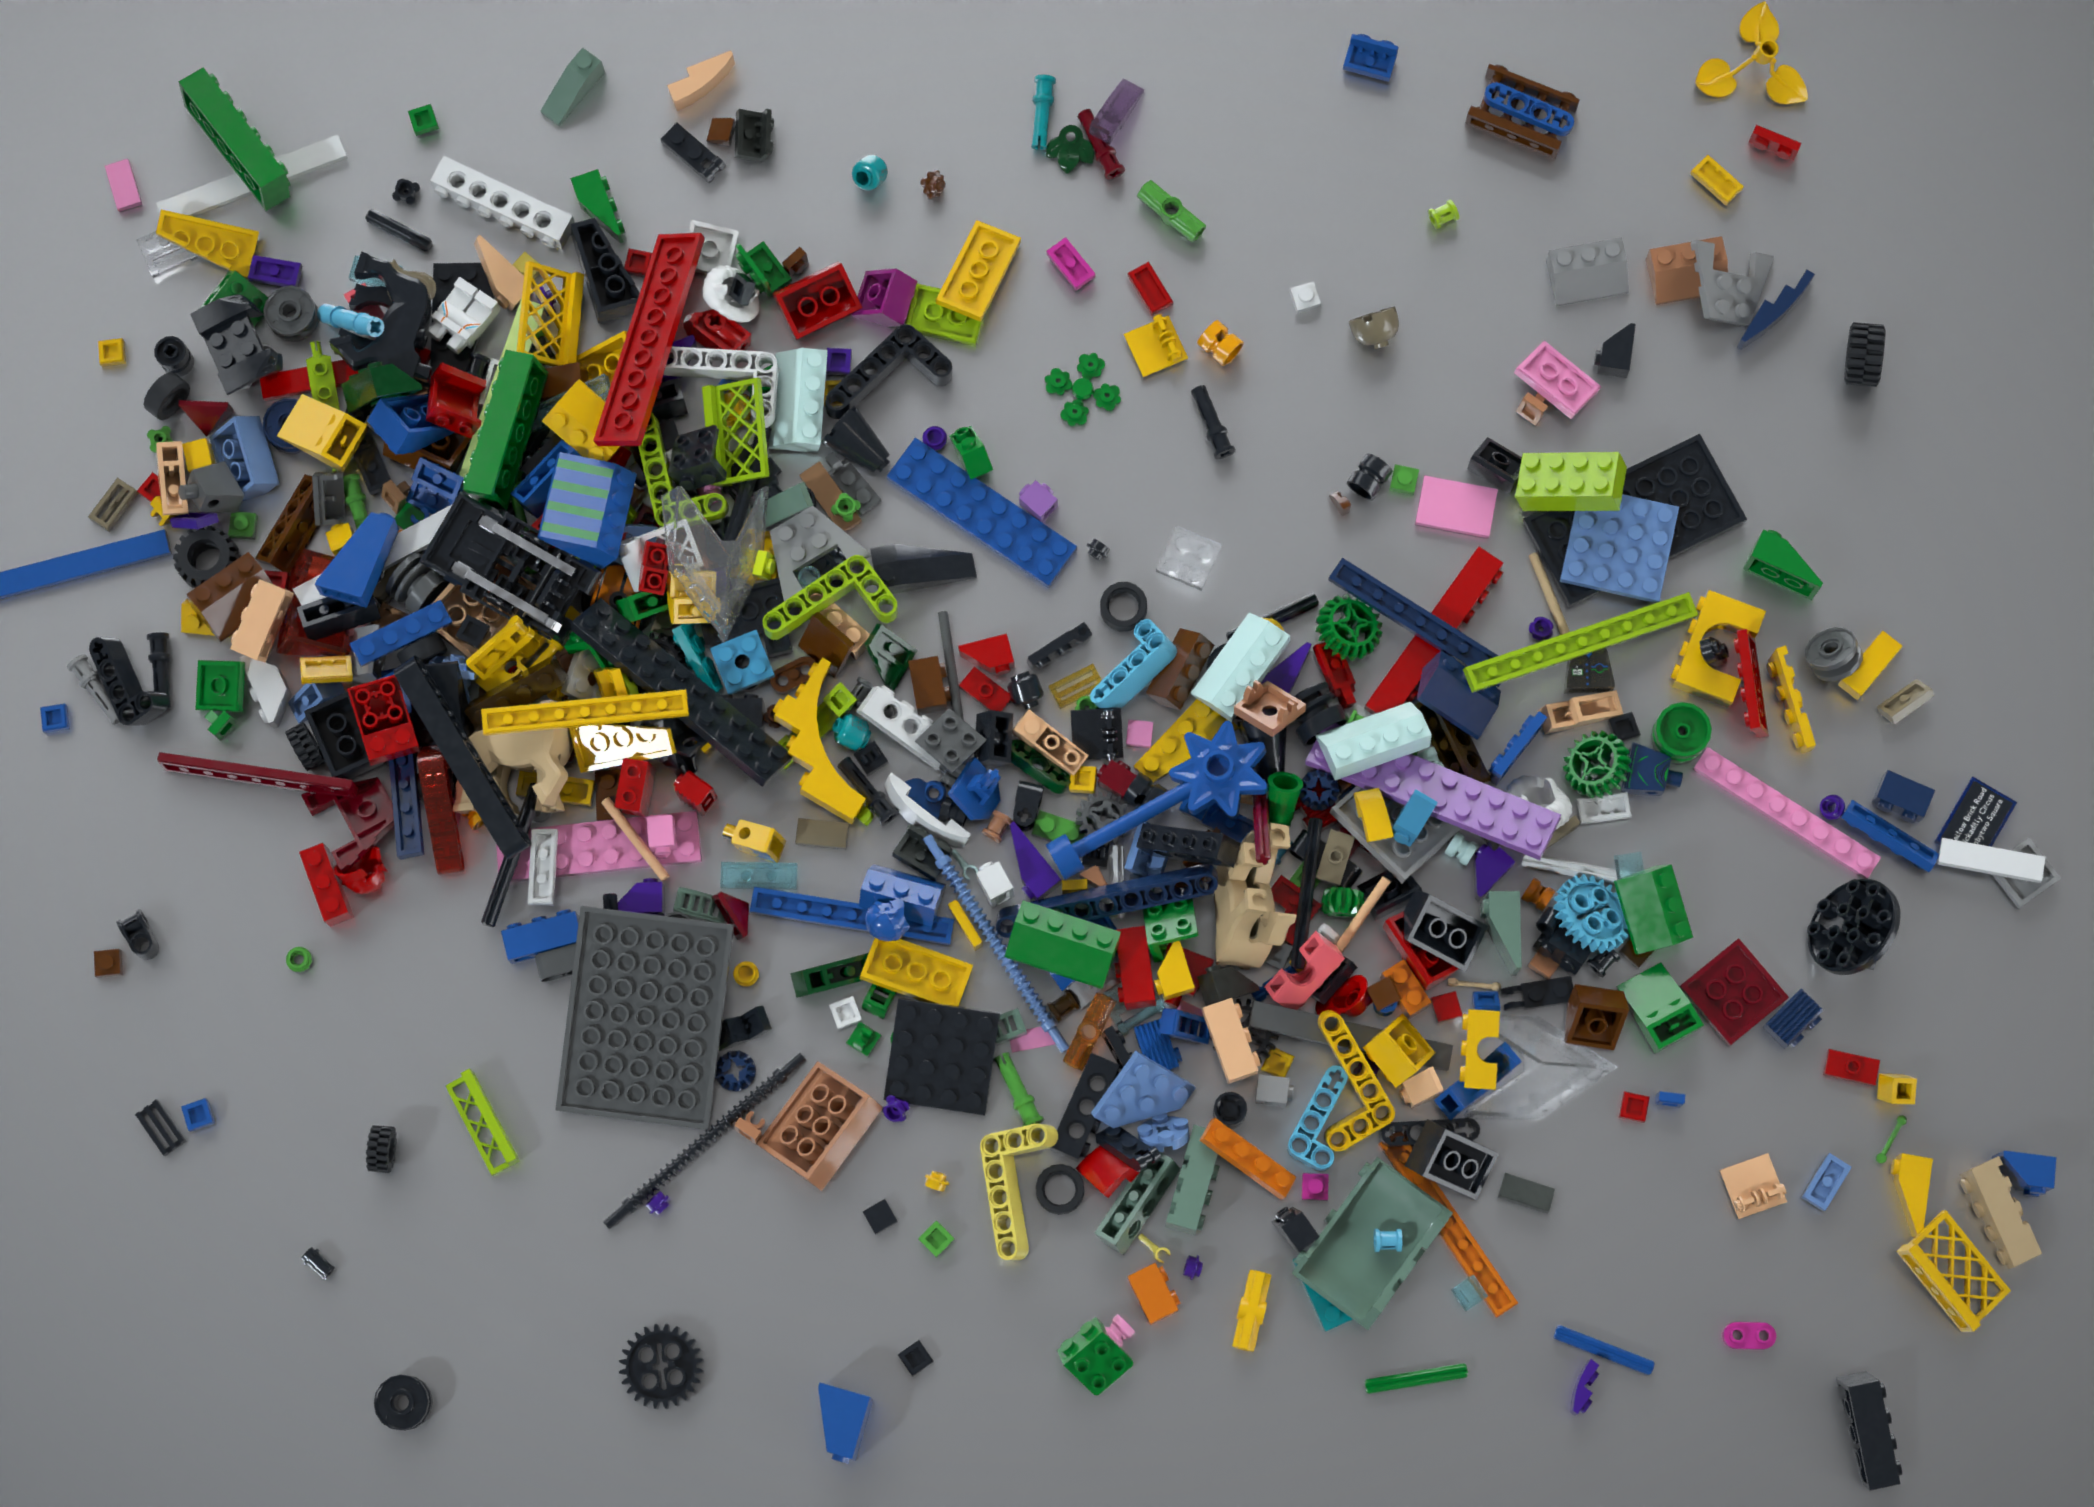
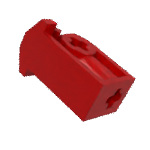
M714 309L694 312L687 315L684 319L683 328L687 336L693 335L695 340L707 349L746 351L751 345L750 332Z

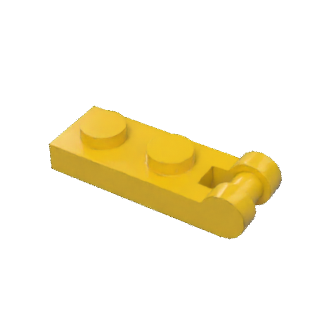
M515 615L503 629L466 660V664L485 681L534 637L535 631L530 626L527 628L523 624V620L518 615ZM517 631L519 636L514 639L512 635Z

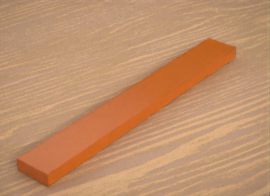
M1397 1132L1389 1137L1391 1139V1142H1393V1139L1395 1137L1404 1136V1134L1402 1132ZM1380 1142L1378 1144L1397 1172L1453 1212L1439 1232V1235L1493 1315L1497 1318L1518 1304L1438 1184L1404 1166L1413 1147H1387Z

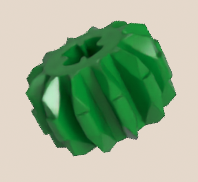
M1343 887L1327 888L1324 890L1321 899L1322 912L1329 916L1354 918L1365 902L1364 893L1357 889Z

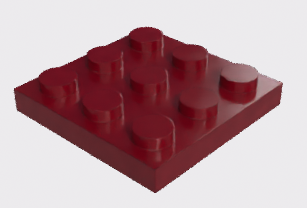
M1739 938L1679 986L1728 1046H1731L1789 998Z

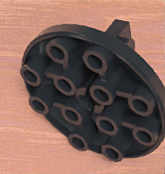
M1853 879L1839 886L1826 898L1820 900L1807 928L1808 947L1814 961L1826 971L1837 975L1855 974L1865 969L1874 970L1877 961L1892 945L1899 929L1901 918L1900 906L1894 893L1876 880ZM1821 913L1818 922L1815 921L1818 914Z

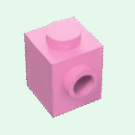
M673 816L646 817L648 845L651 852H656V855L670 854L671 850H677L675 820Z

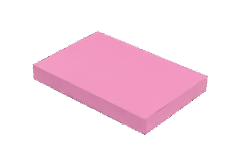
M1543 341L1514 372L1570 419L1601 388L1598 383L1546 341Z
M1424 475L1415 525L1489 539L1498 489Z

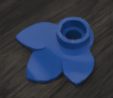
M920 778L905 781L911 787L908 797L938 819L941 804L947 796L945 786L939 781L925 782ZM932 789H936L939 791V795L936 798H932L929 792Z

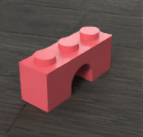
M1317 931L1299 949L1307 961L1305 968L1295 974H1290L1281 968L1265 986L1272 999L1285 1008L1298 1010L1302 1007L1307 999L1322 986L1328 976L1345 959L1338 947Z

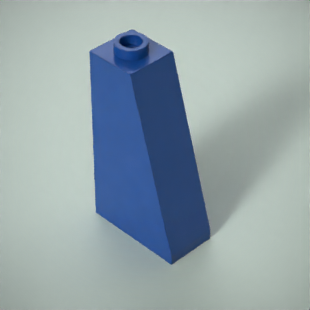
M373 512L367 516L316 580L315 586L320 595L367 608L399 532V527L393 516L387 513L376 514Z

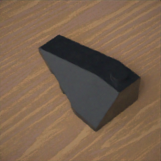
M900 544L870 548L873 568L892 594L977 578L972 553Z

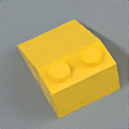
M622 331L577 355L576 362H580L587 367L590 389L603 400L607 399L628 331Z

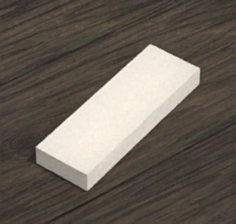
M532 829L528 905L554 906L558 845L557 829Z

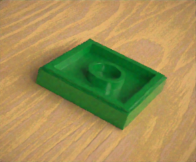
M198 660L195 710L243 712L245 662Z

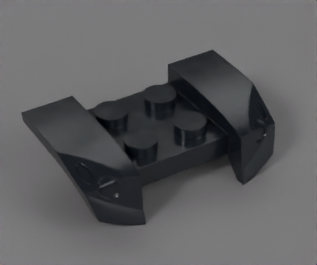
M238 294L220 298L190 314L198 333L205 340L219 371L217 375L227 395L261 378L283 370L282 354L277 353L271 348L265 350L250 318L260 317L264 314L247 297Z

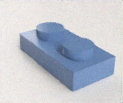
M1828 1153L1801 1198L1823 1212L1826 1211L1852 1167L1831 1153Z

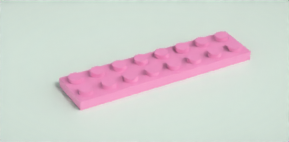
M697 811L646 816L672 815L675 820L677 850H671V853L666 855H656V852H652L662 866L702 862ZM646 817L626 818L649 848ZM614 819L530 828L528 832L531 840L532 829L558 830L556 877L650 868ZM496 844L499 872L504 855ZM531 846L521 852L511 882L529 880Z

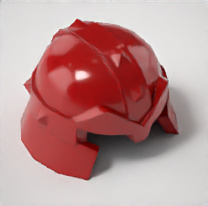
M373 846L346 873L343 874L338 864L333 869L334 874L342 880V885L357 894H368L382 889V884L385 881V872H388L381 861L380 848L377 846Z

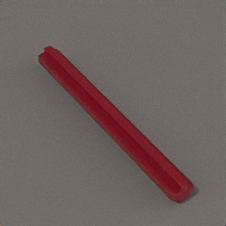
M1266 793L1252 795L1256 862L1263 863V865H1267L1268 860L1271 859L1268 798Z

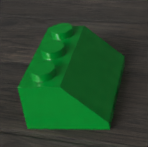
M1672 864L1652 866L1614 881L1635 954L1673 946L1694 938Z

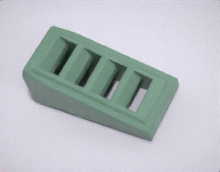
M684 887L678 888L673 912H682L688 917L704 921L725 923V919L720 911L717 917L713 916L715 903L711 898L713 895ZM685 896L690 897L687 909L683 908ZM695 899H700L697 911H693ZM710 901L708 912L704 914L705 903Z
M1018 1008L1000 1015L999 1023L1004 1022L1008 1034L1003 1035L999 1025L996 1045L1027 1034ZM1011 1018L1014 1019V1022L1017 1027V1030L1012 1031L1011 1025L1009 1023V1019Z

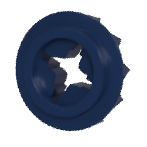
M1320 770L1308 772L1301 779L1303 787L1299 795L1300 800L1306 807L1312 810L1322 811L1334 805L1339 795L1337 780H1334V777L1329 772ZM1317 780L1320 781L1322 788L1330 789L1322 792L1320 800H1318L1316 792L1311 790V788L1316 787Z
M740 1050L728 1051L719 1057L716 1079L724 1089L734 1092L742 1091L752 1084L756 1075V1066L748 1054ZM731 1061L737 1067L746 1066V1068L739 1071V1081H737L733 1074H725L732 1068Z

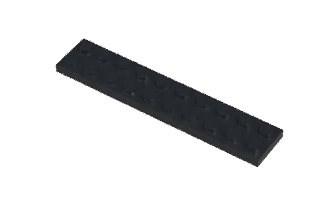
M602 598L570 623L569 629L616 668H620L621 672L647 693L686 689L689 716L677 718L760 786L763 787L791 761L792 757L787 754L788 751L640 629L625 619L624 616Z

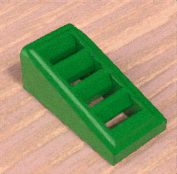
M872 984L863 1000L861 1008L884 1019L897 992ZM877 990V991H879V992H881V993L887 995L888 998H885V997H883V996H881V995L875 993V991Z

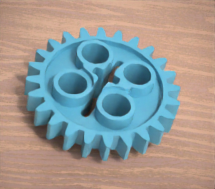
M1585 874L1580 878L1574 876L1571 880L1568 879L1557 890L1558 894L1554 897L1557 903L1553 908L1560 912L1555 915V918L1562 919L1563 922L1559 927H1566L1565 935L1569 936L1572 934L1574 936L1573 943L1579 940L1582 949L1589 945L1591 952H1594L1597 948L1600 953H1603L1605 950L1611 952L1628 938L1627 933L1629 932L1620 901L1617 898L1618 894L1611 891V884L1605 887L1603 879L1597 883L1593 875L1587 879Z

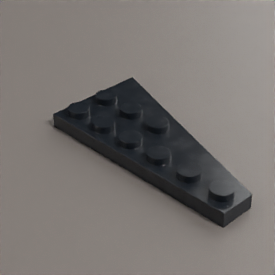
M433 263V280L436 283V293L432 299V315L454 289V283L459 277L476 287L478 292L480 290L489 297L495 298L481 263ZM448 333L444 335L440 342L431 337V374L436 371L441 363L466 372L470 363L469 355L471 352L474 353L481 336L474 341L475 344L471 348L466 346L459 354H456L447 347L446 344L452 337Z

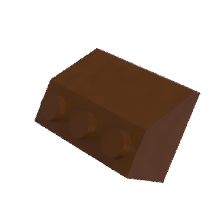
M455 432L414 453L398 455L392 452L384 442L383 455L414 470L420 457H423L456 473L472 438Z
M247 552L186 595L192 609L216 638L222 642L238 630L242 621L241 614L252 598L250 594L253 586L258 583L259 579L269 583L272 582L259 563Z

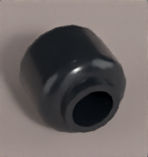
M1029 671L1010 678L1011 682L1007 685V689L1015 706H1024L1025 710L1039 705L1038 699L1043 697L1044 691L1036 674H1030Z

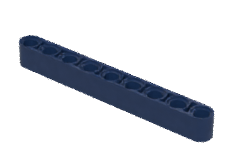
M1201 864L1035 900L1030 903L1052 910L1060 909L1064 914L1089 921L1212 894L1218 887V872L1213 865ZM1204 876L1212 878L1210 882H1203L1200 879ZM1178 882H1185L1187 886L1180 888L1177 887L1175 884ZM1154 887H1159L1162 889V891L1159 893H1154L1150 889ZM1132 892L1138 896L1136 898H1128L1126 894ZM1109 898L1113 902L1105 904L1101 902V899ZM1079 903L1086 904L1088 907L1085 909H1079L1076 907V905ZM1021 904L1004 907L998 912L996 931L1001 937L1010 938ZM1008 919L1011 920L1013 924L1005 925L1002 923V921Z

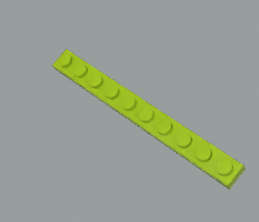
M1688 592L1467 666L1463 669V672L1473 693L1697 617L1698 612Z

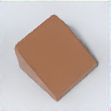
M1096 865L1080 873V879H1087V884L1094 888L1108 885L1099 867Z
M1537 951L1527 967L1547 980L1551 978L1559 964L1549 957H1544Z

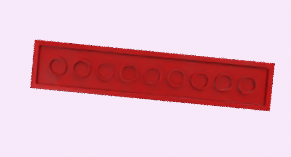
M702 233L658 234L593 440L597 446L642 445L705 241Z

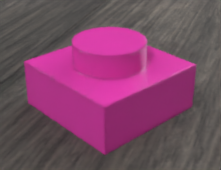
M1303 1173L1302 1200L1328 1201L1329 1174Z

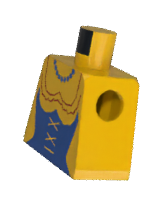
M742 819L738 821L737 826L727 823L722 834L723 838L731 840V843L739 851L778 864L786 844V840L774 828Z

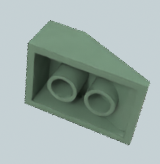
M1489 891L1486 897L1482 899V903H1480V918H1484V924L1489 926L1487 931L1510 975L1516 976L1522 968L1520 891Z

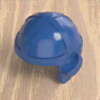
M898 898L889 901V903L875 901L866 913L865 921L867 930L873 937L887 942L897 941L909 930L910 926L904 916L905 905L903 900Z

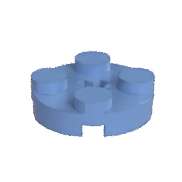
M1167 1113L1154 1116L1137 1128L1138 1139L1150 1148L1156 1147L1159 1152H1164V1147L1172 1146L1173 1150L1184 1146L1190 1139L1188 1120L1186 1118L1167 1116Z

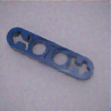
M1491 83L1486 87L1484 101L1492 108L1558 136H1566L1573 129L1574 118L1567 111L1501 83ZM1498 91L1499 96L1496 99L1491 98V93ZM1506 95H1509L1507 105L1503 104ZM1519 99L1523 101L1525 106L1521 110H1516L1511 106V102ZM1536 109H1543L1547 113V117L1537 119L1533 112ZM1551 114H1554V119L1552 120V123H1548L1550 121ZM1562 119L1566 120V125L1560 128L1559 122Z

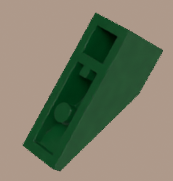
M869 953L790 973L796 998L864 981L860 979V975Z

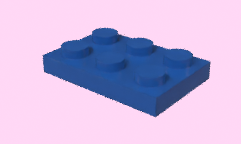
M1540 711L1535 717L1531 714L1521 726L1522 728L1519 731L1521 735L1515 734L1503 751L1506 754L1504 756L1499 754L1491 764L1488 771L1491 773L1490 778L1493 785L1497 786L1543 727L1547 716Z

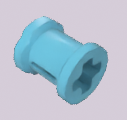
M1374 1229V1251L1396 1250L1401 1252V1229H1396V1231Z

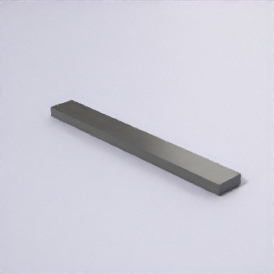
M1253 1001L1248 1027L1329 1045L1318 1026L1319 1015ZM1328 1017L1325 1021V1028L1333 1029L1337 1024V1019ZM1344 1021L1363 1053H1366L1363 1047L1383 1030ZM1425 1039L1436 1053L1423 1066H1433L1435 1069L1448 1071L1453 1045ZM1340 1040L1337 1047L1348 1049L1350 1045L1349 1040Z

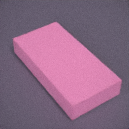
M124 159L105 165L117 210L121 212L143 205L130 161Z

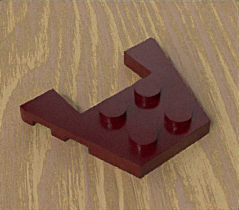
M378 777L354 782L358 788L356 798L321 793L311 794L310 792L301 794L312 816L336 804L355 838L353 841L331 852L343 874L394 827L392 801Z

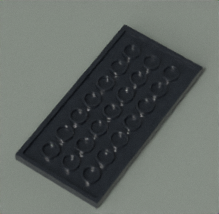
M1700 434L1626 469L1623 495L1679 507L1668 559L1747 521V517ZM1538 511L1523 518V523L1567 605L1571 607L1602 592L1560 582L1575 511Z

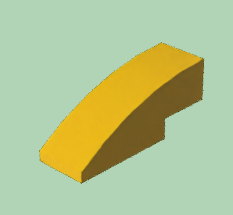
M1882 631L1863 653V661L1859 668L1852 675L1842 679L1838 686L1858 701L1901 649L1902 645L1885 631Z

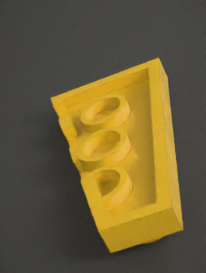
M1785 645L1775 649L1768 659L1766 666L1769 676L1775 679L1777 698L1779 701H1783L1785 706V720L1788 725H1792L1794 731L1792 734L1793 742L1796 748L1800 747L1803 754L1812 751L1816 743L1807 714L1800 711V708L1803 707V700L1800 691L1793 688L1795 673L1793 667L1786 664L1784 655L1788 654V650Z
M1196 699L1139 759L1133 768L1138 773L1141 772L1152 779V784L1168 775L1171 768L1191 759L1184 739L1187 732H1192L1212 741L1222 724L1228 720ZM1232 722L1234 731L1238 730V726Z

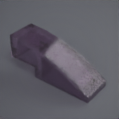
M1123 78L1092 121L1089 134L1110 145L1119 129L1121 130L1145 89Z

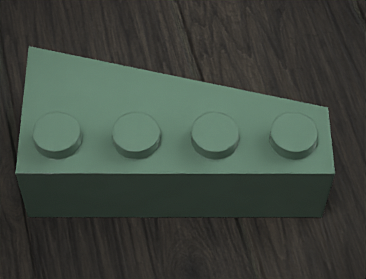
M1193 1125L1165 1224L1167 1228L1195 1235L1196 1230L1202 1231L1206 1216L1202 1215L1201 1212L1203 1205L1209 1206L1213 1192L1208 1187L1210 1180L1216 1181L1220 1167L1215 1165L1218 1154L1199 1141L1206 1128Z

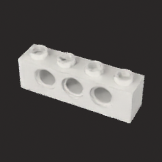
M886 686L873 687L856 712L929 766L939 770L941 764L915 742L934 721L925 715H922V717L913 712L915 708L904 700L902 702L898 701L893 697L895 693ZM887 705L892 706L894 710V715L890 719L884 715V708ZM908 719L914 724V729L910 734L904 729V723Z

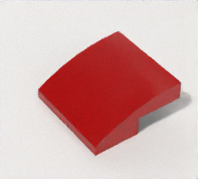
M1102 1146L1094 1149L1075 1168L1107 1198L1112 1195L1124 1179L1132 1182L1140 1173Z

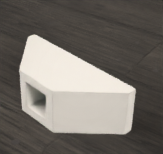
M244 655L239 657L241 662H245L244 679H249L252 685L249 688V692L255 702L259 701L262 707L259 710V714L265 724L269 723L274 729L279 727L292 695L282 672L277 666L257 661Z

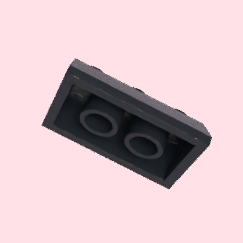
M1415 889L1404 910V940L1462 971H1467L1489 926L1431 894Z

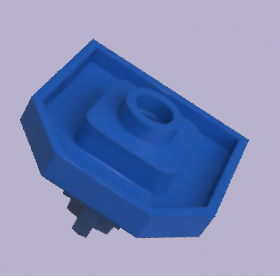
M972 757L949 790L948 796L970 820L989 819L1001 801L998 783L1001 779V776L998 774L999 770H987L976 757Z

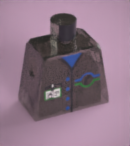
M1606 648L1567 661L1564 694L1603 693L1614 690L1615 682Z

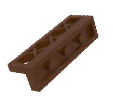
M304 474L255 557L259 562L268 564L280 572L290 573L317 525L315 526L312 476Z

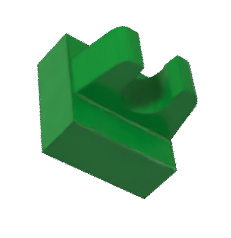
M210 710L204 717L212 724L207 730L220 741L237 723L225 711L218 716Z
M859 1022L846 1044L864 1056L869 1057L882 1035Z

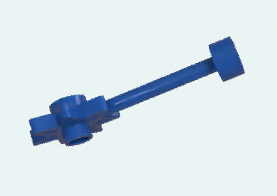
M1225 721L1212 741L1192 732H1187L1184 739L1191 759L1169 770L1171 780L1180 783V785L1073 844L1070 843L1066 834L1045 844L1064 880L1085 870L1079 859L1082 856L1188 798V809L1192 815H1196L1217 803L1230 820H1237L1241 795H1260L1268 792L1267 783L1253 770L1266 754L1264 743L1255 742L1238 745L1233 724L1230 721Z

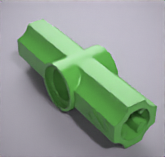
M1152 180L1146 182L1141 187L1137 198L1157 213L1164 224L1174 227L1192 243L1202 235L1206 225L1183 207L1182 202L1178 198L1170 196ZM1168 208H1174L1178 212L1176 214L1171 215L1168 214L1166 210Z

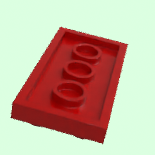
M1747 629L1737 630L1738 638L1734 639V647L1736 653H1739L1741 663H1737L1739 677L1743 678L1744 687L1741 688L1743 703L1746 702L1748 712H1744L1746 727H1750V731L1754 732L1758 738L1769 737L1756 641Z

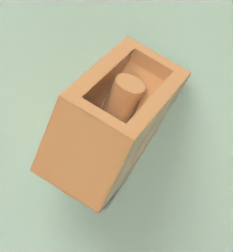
M1432 1066L1404 1081L1401 1084L1402 1089L1399 1090L1404 1104L1409 1103L1412 1109L1437 1098L1444 1089Z

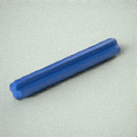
M1558 1325L1555 1329L1554 1338L1647 1375H1650L1654 1369L1655 1363L1652 1360Z

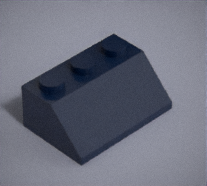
M1440 651L1422 669L1417 700L1478 740L1499 707L1501 690L1494 685L1472 693L1463 672L1465 666L1454 657Z

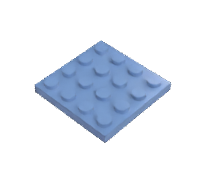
M1622 494L1620 511H1575L1560 582L1658 603L1662 592L1679 507Z

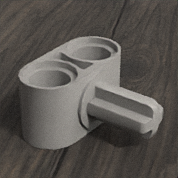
M1110 967L1103 989L1075 981L1067 989L1080 1008L1084 1010L1121 984L1119 978H1116L1115 972Z

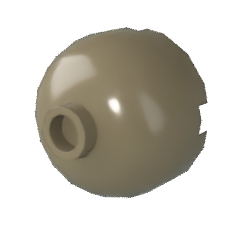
M1393 306L1349 321V325L1355 339L1365 346L1374 345V348L1378 349L1389 345L1388 340L1393 338L1398 332L1399 320L1396 308Z

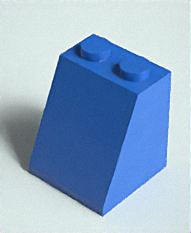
M819 1383L818 1391L826 1450L828 1453L833 1454L831 1459L849 1464L850 1459L856 1461L873 1399L869 1396Z

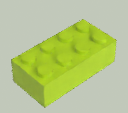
M1620 452L1523 453L1515 498L1523 511H1620L1627 466Z

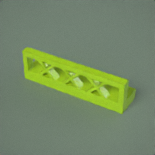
M469 1068L460 1073L462 1077L445 1086L489 1172L494 1176L520 1162L475 1073ZM466 1083L470 1091L468 1099L458 1098L454 1088ZM460 1102L466 1103L465 1108H463ZM470 1105L479 1108L481 1112L479 1122L469 1120L467 1113ZM472 1124L477 1125V1130H476V1132H475V1130H474ZM482 1127L488 1128L493 1135L491 1145L480 1141L479 1134ZM484 1147L489 1148L488 1154L486 1153ZM493 1149L501 1151L506 1161L495 1168L490 1161Z

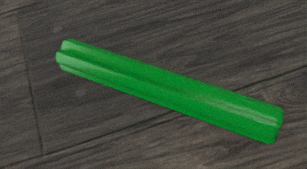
M1462 1363L1365 1380V1389L1370 1394L1461 1379L1468 1376V1369L1466 1364Z

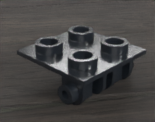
M1121 707L1071 710L1072 743L1089 755L1087 759L1106 758V761H1111V759L1114 761L1116 758H1124Z

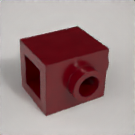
M1111 759L1108 765L1105 763L1102 765L1096 776L1099 778V787L1107 792H1112V795L1115 797L1120 796L1121 800L1124 801L1123 797L1137 775L1130 771L1131 767L1120 760L1116 763Z

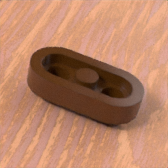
M804 656L773 671L775 677L770 679L772 688L779 694H787L798 689L801 683L806 685L810 676L802 674V669L805 667L811 668L816 661L811 657ZM786 678L788 683L784 686L780 685L779 681Z

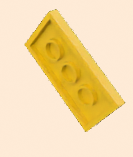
M976 220L936 298V304L981 322L1021 243V237Z
M874 938L860 979L919 1001L959 1006L973 965L903 939L887 942Z

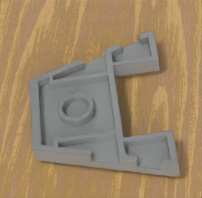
M1700 240L1691 241V250H1695L1697 260L1694 263L1695 272H1698L1700 276L1701 287L1698 288L1704 318L1740 326L1750 325L1774 256L1757 252L1750 253L1748 276L1714 270L1715 244Z
M814 506L805 509L770 531L784 601L803 589L795 573L837 547L841 549L846 559L853 555H860L865 559L871 556L868 550Z

